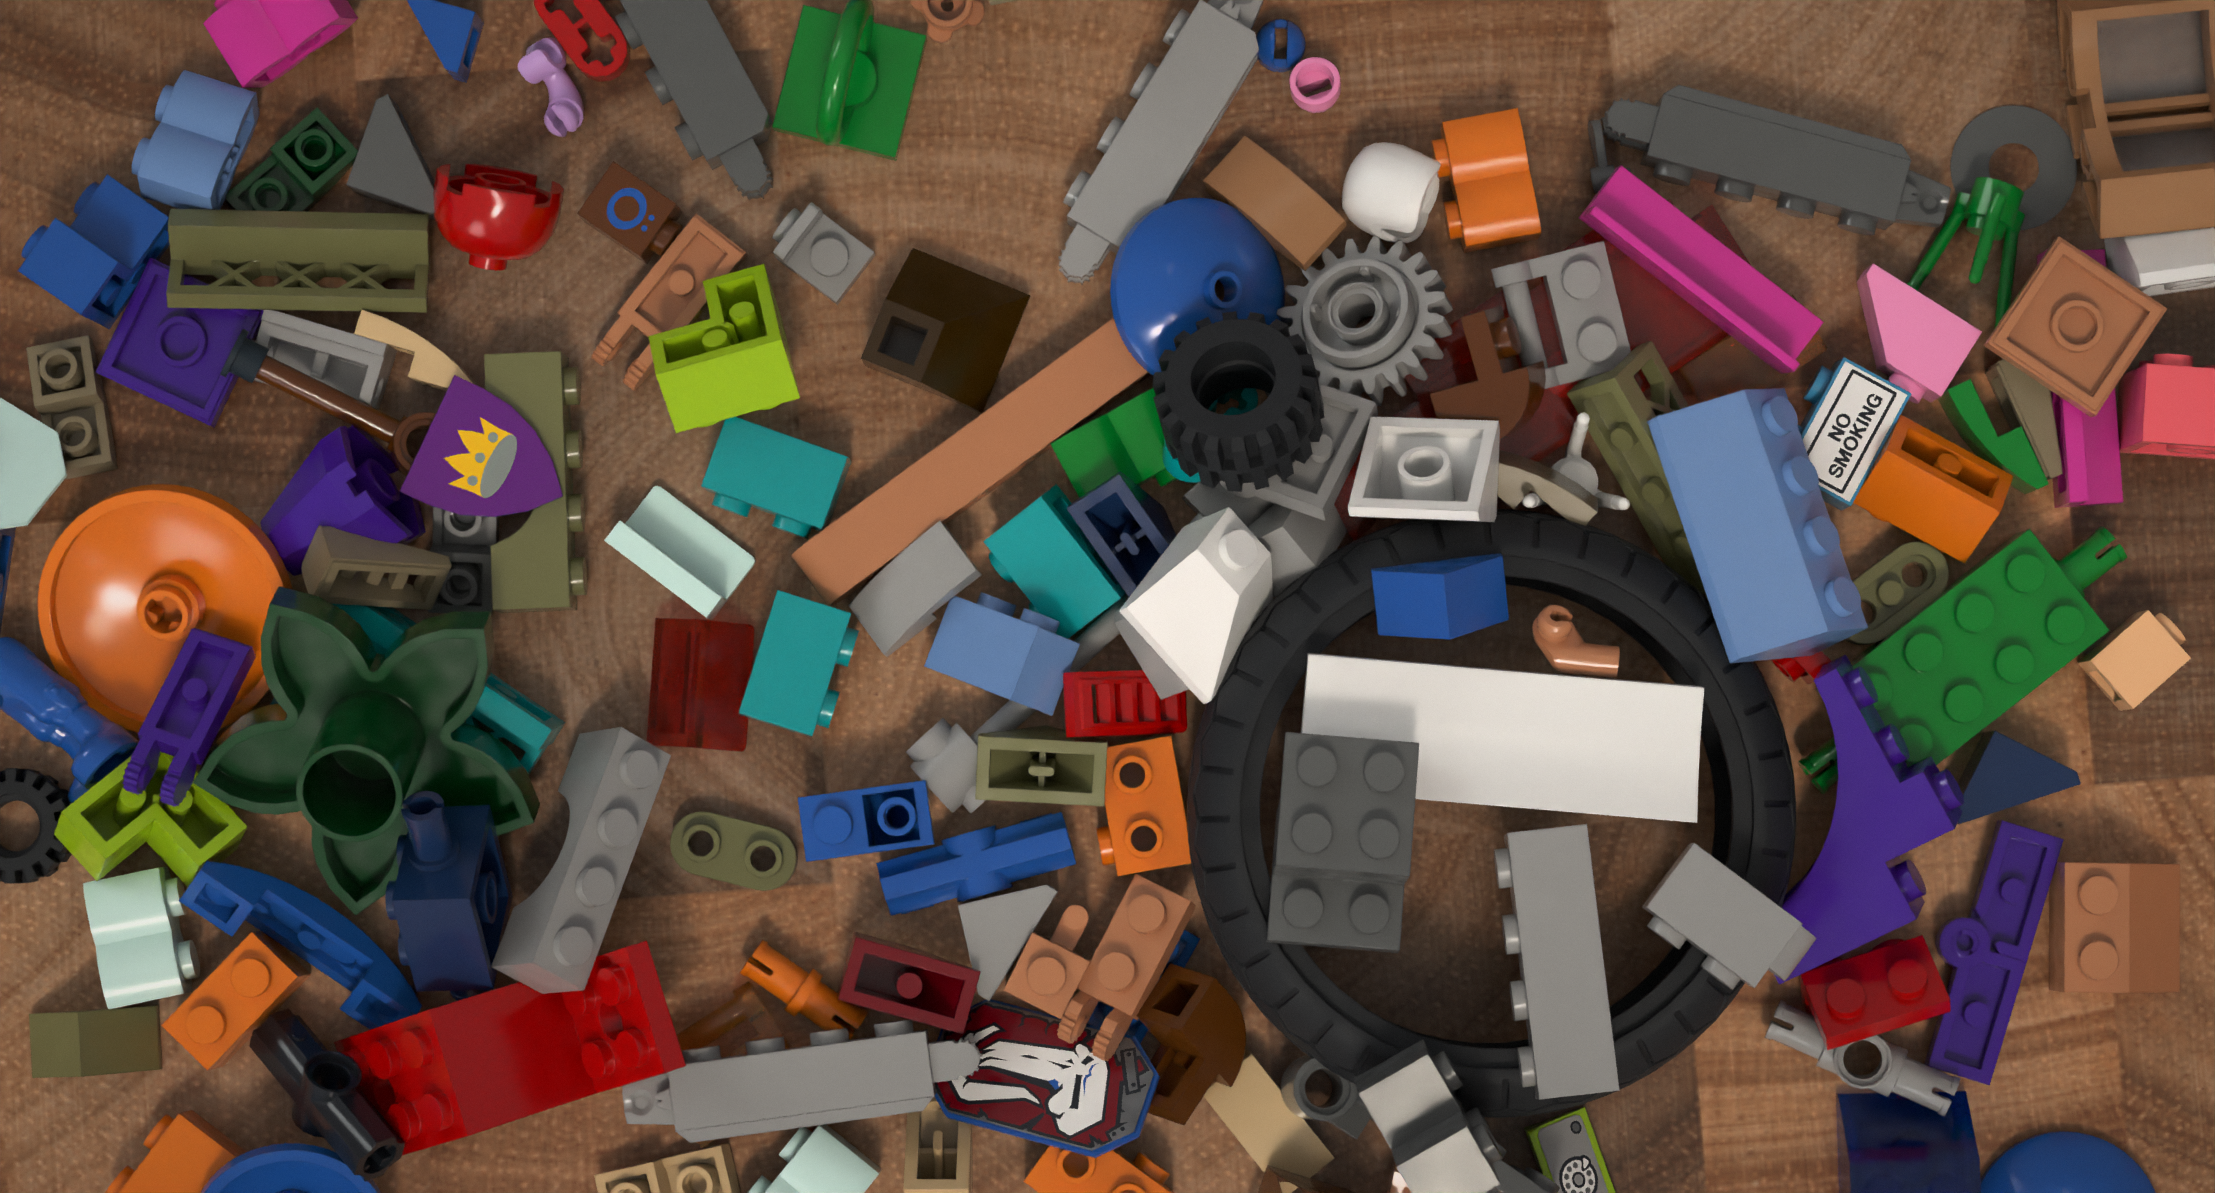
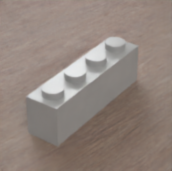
M1587 824L1507 833L1504 835L1505 848L1494 849V863L1498 889L1510 887L1513 914L1502 915V929L1506 955L1518 954L1521 980L1510 981V996L1514 1021L1526 1020L1529 1046L1518 1048V1063L1522 1087L1534 1086L1535 1099L1539 1100L1620 1091Z

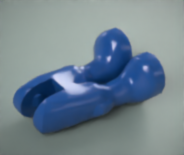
M11 637L0 638V710L20 723L38 740L50 742L57 747H61L69 754L73 760L71 770L75 777L68 792V799L72 804L133 754L139 741L123 726L112 722L89 707L88 702L81 695L80 689L75 684L51 670L23 643Z

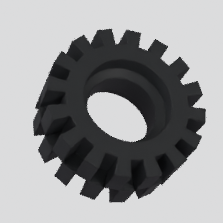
M5 768V770L0 771V809L9 802L22 801L36 811L40 822L39 834L34 843L28 848L21 851H11L0 844V881L4 882V884L31 883L39 881L38 879L41 877H49L58 871L56 867L61 862H67L72 855L54 835L61 812L70 805L68 790L60 789L57 786L59 781L50 775L40 774V771L20 768Z

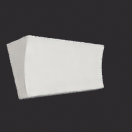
M1308 653L1301 733L1419 743L1416 799L1697 823L1699 758L1704 687L1314 653Z

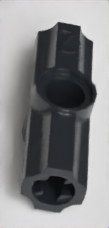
M289 1008L270 1014L260 1027L253 1030L249 1047L294 1100L292 1119L298 1128L314 1137L325 1138L352 1173L360 1175L364 1181L384 1175L386 1170L401 1158L405 1142L359 1088L362 1071L352 1058L340 1052L328 1051L299 1015H294Z

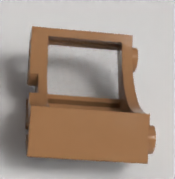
M2057 0L2061 71H2066L2070 94L2077 99V105L2065 107L2073 158L2081 159L2083 174H2086L2087 180H2092L2083 182L2081 191L2099 238L2106 239L2215 227V0Z

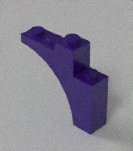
M1846 654L1822 666L1814 678L1815 685L1824 701L1834 734L1838 765L1837 797L1831 827L1822 851L1807 873L1784 897L1782 909L1803 923L1801 926L1816 937V941L1786 981L1916 920L1925 903L1922 896L1926 894V887L1914 863L1909 859L1902 862L1900 855L1954 830L1962 815L1959 806L1964 804V798L1954 776L1948 769L1940 772L1931 756L1910 767L1907 766L1905 760L1909 759L1910 755L1901 733L1892 723L1885 726L1873 705L1878 702V695L1870 677L1862 667L1854 669ZM1774 975L1779 985L1786 982Z

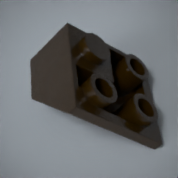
M912 248L885 298L861 359L868 368L983 413L1031 296Z

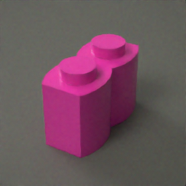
M216 0L214 6L217 11L203 24L242 88H263L289 72L311 52L319 49L343 33L358 17L347 0Z

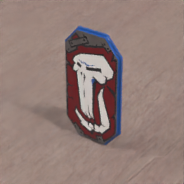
M991 999L990 1001L984 1000L971 1006L963 1034L941 1028L937 1041L949 1039L959 1041L960 1038L963 1040L969 1038L970 1042H976L975 1045L983 1056L980 1057L979 1070L974 1071L973 1076L967 1075L966 1078L959 1076L958 1080L936 1082V1094L934 1097L945 1116L949 1119L1097 1158L1140 1137L1160 1076L1134 1036L1125 1034L1111 1059L1103 1061L1091 1053L1095 1036L1100 1027L1086 1024L1081 1036L1073 1044H1070L1058 1038L1057 1029L1062 1019L1050 1014Z

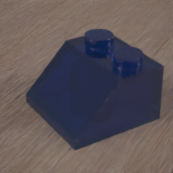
M1933 1091L1952 1101L1945 1116H1941L1938 1112L1893 1092L1890 1093L1889 1097L1877 1092L1836 1093L1839 1193H1981L1980 1158L1966 1091H1956L1954 1096L1944 1091Z

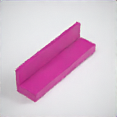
M1622 165L1614 170L1579 216L1580 220L1780 374L1794 372L1800 363L1796 358L1824 323Z

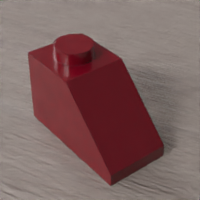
M854 931L838 987L837 997L841 1001L963 1034L981 971L916 948Z

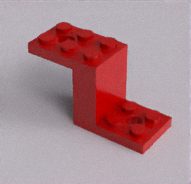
M647 940L597 956L586 987L582 991L542 994L521 982H517L429 1009L334 1042L337 1052L349 1056L360 1067L362 1078L359 1088L405 1142L402 1155L467 1137L596 1093L686 1066Z

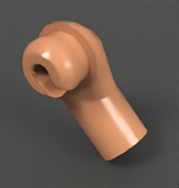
M1557 604L1549 605L1539 612L1532 626L1534 641L1553 669L1566 674L1616 679L1620 657V648L1618 646L1585 643L1571 622L1572 614L1564 606Z

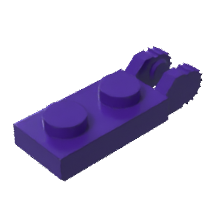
M197 628L191 629L138 732L140 740L123 776L124 781L122 784H124L123 788L126 791L139 795V793L142 794L143 790H146L157 769L160 752L174 756L162 781L161 793L159 795L161 796L160 801L174 807L179 806L180 802L182 803L184 797H186V792L189 791L194 781L197 764L202 765L256 658L252 646Z

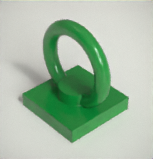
M849 0L842 14L803 5L772 126L773 130L821 142L827 146H837L897 161L927 43V36L875 23L874 6L871 0Z

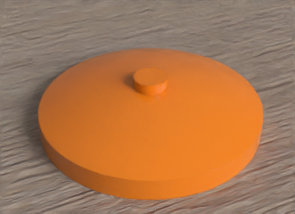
M173 484L141 485L124 489L98 501L79 515L59 536L42 570L38 591V619L46 651L58 674L80 689L81 695L88 702L89 707L112 722L136 733L139 732L191 629L197 628L252 646L256 658L220 727L221 729L248 713L269 692L270 689L268 688L261 665V635L270 602L278 587L292 590L293 588L283 560L273 543L258 525L238 508L217 496L192 487Z

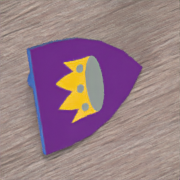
M454 375L400 492L445 511L458 515L499 517L528 512L563 497L553 460L535 430L511 405L484 388Z

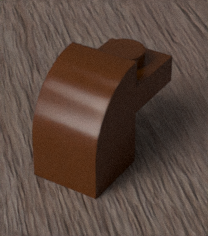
M1500 305L1461 317L1478 379L1444 388L1431 393L1430 396L1437 419L1499 421L1500 440L1518 432L1534 417L1543 399L1546 375L1543 361L1519 367L1516 355L1521 353L1519 332L1511 317L1505 318L1502 306Z
M1170 963L1136 1016L1161 1043L1150 1060L1160 1079L1148 1113L1185 1125L1213 1081L1232 1087L1244 1058L1246 1028L1238 1004L1215 977Z

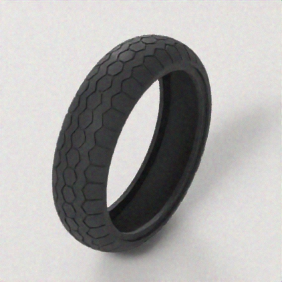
M1497 509L1495 522L1420 519L1399 522L1376 530L1331 553L1317 568L1290 583L1272 600L1269 606L1262 611L1252 624L1249 632L1237 649L1216 695L1206 704L1193 748L1187 790V832L1190 859L1198 896L1200 897L1207 923L1230 970L1263 1015L1302 1052L1311 1058H1315L1328 1070L1330 1069L1331 1072L1356 1084L1355 1077L1423 1039L1433 1056L1445 1051L1456 1069L1464 1086L1455 1090L1454 1093L1464 1110L1468 1112L1477 1107L1483 1117L1488 1118L1518 1117L1555 1112L1582 1105L1616 1091L1535 1099L1534 1086L1522 1087L1518 1063V1048L1528 1047V1039L1503 1043H1471L1441 1039L1409 1030L1387 1021L1362 1007L1341 991L1319 969L1301 945L1266 942L1271 881L1264 859L1260 830V794L1264 764L1271 737L1286 702L1298 681L1306 672L1308 653L1320 654L1347 629L1375 612L1371 577L1372 568L1501 553L1503 555L1506 585L1527 587L1558 595L1585 606L1608 619L1634 638L1659 663L1674 684L1704 687L1701 737L1710 764L1715 803V829L1711 856L1782 908L1790 878L1796 835L1794 773L1783 723L1774 698L1755 661L1729 663L1707 598L1684 577L1661 560L1612 533L1588 524L1584 526L1571 522L1560 516L1513 509ZM1685 941L1679 950L1673 946L1661 963L1636 988L1609 1007L1619 1090L1653 1073L1692 1044L1717 1020L1745 983L1740 980L1733 990L1701 967V964L1707 957L1704 953L1688 941Z

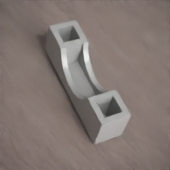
M623 727L579 734L558 792L566 798L570 810L569 827L564 845L557 861L542 884L526 900L513 908L493 960L492 968L542 994L582 991L585 989L669 763L670 754Z

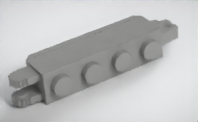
M1199 0L1192 13L1184 9L1179 11L1163 38V42L1171 46L1159 67L1150 62L1145 66L1129 94L1138 100L1125 121L1117 116L1114 117L1096 147L1097 150L1104 153V156L1095 171L1090 175L1082 170L1064 198L1063 203L1071 207L1067 214V223L1074 230L1065 243L1066 249L1061 250L1062 255L1058 258L1061 260L1059 261V267H1061L1059 271L1068 279V283L1074 282L1083 285L1085 281L1090 282L1089 278L1094 277L1093 272L1099 270L1110 250L1117 254L1122 241L1135 223L1151 210L1172 200L1257 62L1259 47L1256 34L1252 28L1264 0H1209L1207 3Z
M910 1019L874 1024L875 1037L853 1040L849 1039L848 1028L810 1033L811 1045L785 1049L784 1037L745 1042L747 1054L721 1057L720 1045L682 1050L686 1064L685 1067L623 1085L624 1113L627 1124L675 1125V1132L688 1142L693 1143L923 1111L935 1096L936 1082L958 1080L959 1076L964 1078L967 1075L973 1076L974 1071L979 1070L978 1065L983 1054L979 1052L978 1047L975 1045L976 1042H970L969 1038L967 1040L960 1038L959 1041L949 1039L929 1042L928 1029L914 1031L913 1022Z

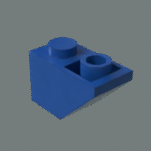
M926 780L798 797L806 862L935 844Z

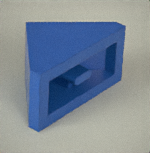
M1501 553L1371 569L1378 635L1451 640L1509 620L1503 555Z

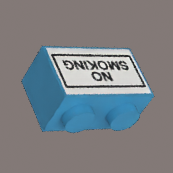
M1845 357L1835 362L1831 370L1823 365L1820 366L1803 397L1812 405L1801 425L1797 424L1809 460L1817 471L1819 478L1818 486L1823 500L1839 510L1850 507L1854 502L1911 396V393Z

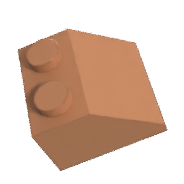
M2057 862L2049 887V990L2079 993L2180 992V864Z

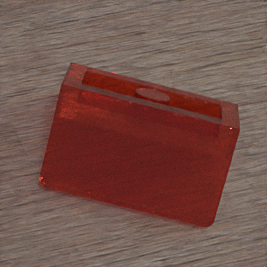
M655 618L647 742L654 746L740 752L746 749L748 717L738 713L752 672L755 631L752 625L703 619Z

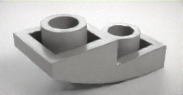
M939 521L884 567L848 606L881 652L888 657L934 622L937 617L933 612L982 574L947 526Z

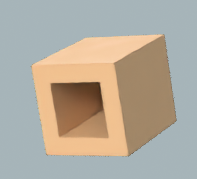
M2145 610L2131 615L2082 658L2078 664L2118 710L2123 711L2134 709L2189 661L2191 657L2180 646L2186 640L2178 627L2164 614L2158 613L2154 617L2149 610Z

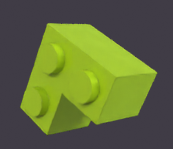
M764 264L703 281L710 319L648 336L655 374L676 433L697 427H708L721 420L753 411L772 409L782 403L800 398L783 321Z
M160 752L157 769L142 794L139 793L138 795L123 788V776L131 760L130 756L61 812L54 835L96 881H99L147 842L188 887L206 861L221 863L238 849L247 825L226 803L192 783L189 791L186 792V797H184L182 803L180 802L179 806L174 807L160 801L161 796H159L161 793L160 788L174 756ZM195 771L194 780H195V778H196V776H197V774H198L197 771Z

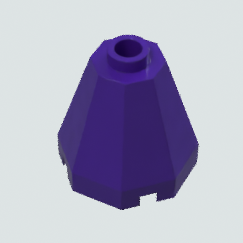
M353 425L349 428L340 426L322 438L261 520V530L273 543L283 560L286 570L293 576L302 575V562L318 526H331L374 540L408 545L426 532L419 500L401 492L399 493L389 475L398 471L392 462L390 454L367 432Z

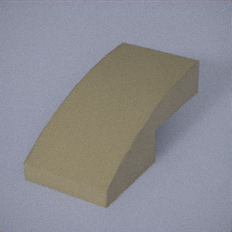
M1499 450L1497 496L1513 509L1532 491L1566 520L1586 526L1598 512V498L1575 481L1537 461Z

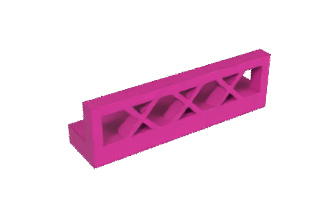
M2046 249L2045 251L2036 256L2037 265L2039 264V262L2041 261V259L2043 258L2048 249ZM2105 249L2081 250L2106 267ZM2115 388L2097 415L2092 418L2051 391L2063 474L2052 478L2054 507L2122 503L2123 491Z

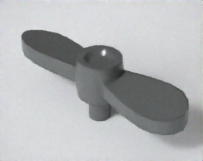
M1600 119L1588 122V135L1596 167L1590 168L1594 194L1598 193L1615 170L1613 164H1607Z

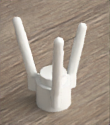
M1582 412L1578 414L1574 423L1569 443L1565 448V458L1560 459L1551 468L1575 481L1597 497L1598 508L1626 510L1630 506L1629 500L1619 495L1600 491L1598 489V476L1595 468L1590 462L1581 458V450L1590 420L1589 415ZM1534 492L1526 495L1522 501L1523 505L1527 508L1547 504Z

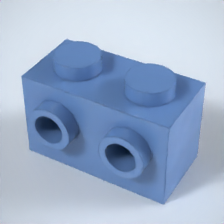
M981 592L977 603L957 596L951 598L924 666L1052 716L1064 687L1063 673L1070 671L1080 643L1056 634L1060 624L1059 621L1024 608L1020 620L1013 618L1016 605Z

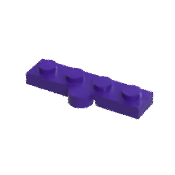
M1997 820L1968 918L1956 917L1949 919L1940 926L1936 934L1935 946L1938 955L1945 963L1953 967L1946 989L1950 997L1951 1012L1938 1016L1924 1062L1925 1065L1990 1085L2064 839L2007 821Z

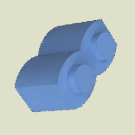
M183 70L174 86L166 85L159 96L155 111V120L161 123L156 128L151 139L143 137L140 140L132 161V174L137 175L141 197L178 209L220 210L231 186L236 167L245 154L259 117L257 93L187 70Z

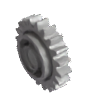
M1373 236L1366 252L1361 253L1352 238L1347 239L1345 256L1337 259L1334 253L1326 248L1322 252L1325 267L1322 270H1316L1310 266L1306 271L1301 268L1308 284L1305 287L1287 285L1285 290L1295 303V306L1277 309V316L1283 323L1288 325L1290 336L1298 333L1306 343L1307 352L1312 355L1318 383L1361 397L1363 392H1367L1371 400L1376 402L1377 406L1382 405L1383 390L1387 386H1391L1401 397L1407 395L1404 377L1411 374L1415 378L1425 381L1428 375L1420 363L1423 358L1442 359L1444 354L1434 338L1452 335V328L1445 317H1443L1453 310L1450 300L1445 292H1442L1446 288L1445 283L1437 270H1431L1432 267L1423 253L1418 252L1411 256L1404 242L1400 240L1387 252L1381 239L1378 236ZM1373 316L1368 324L1355 328L1362 319Z

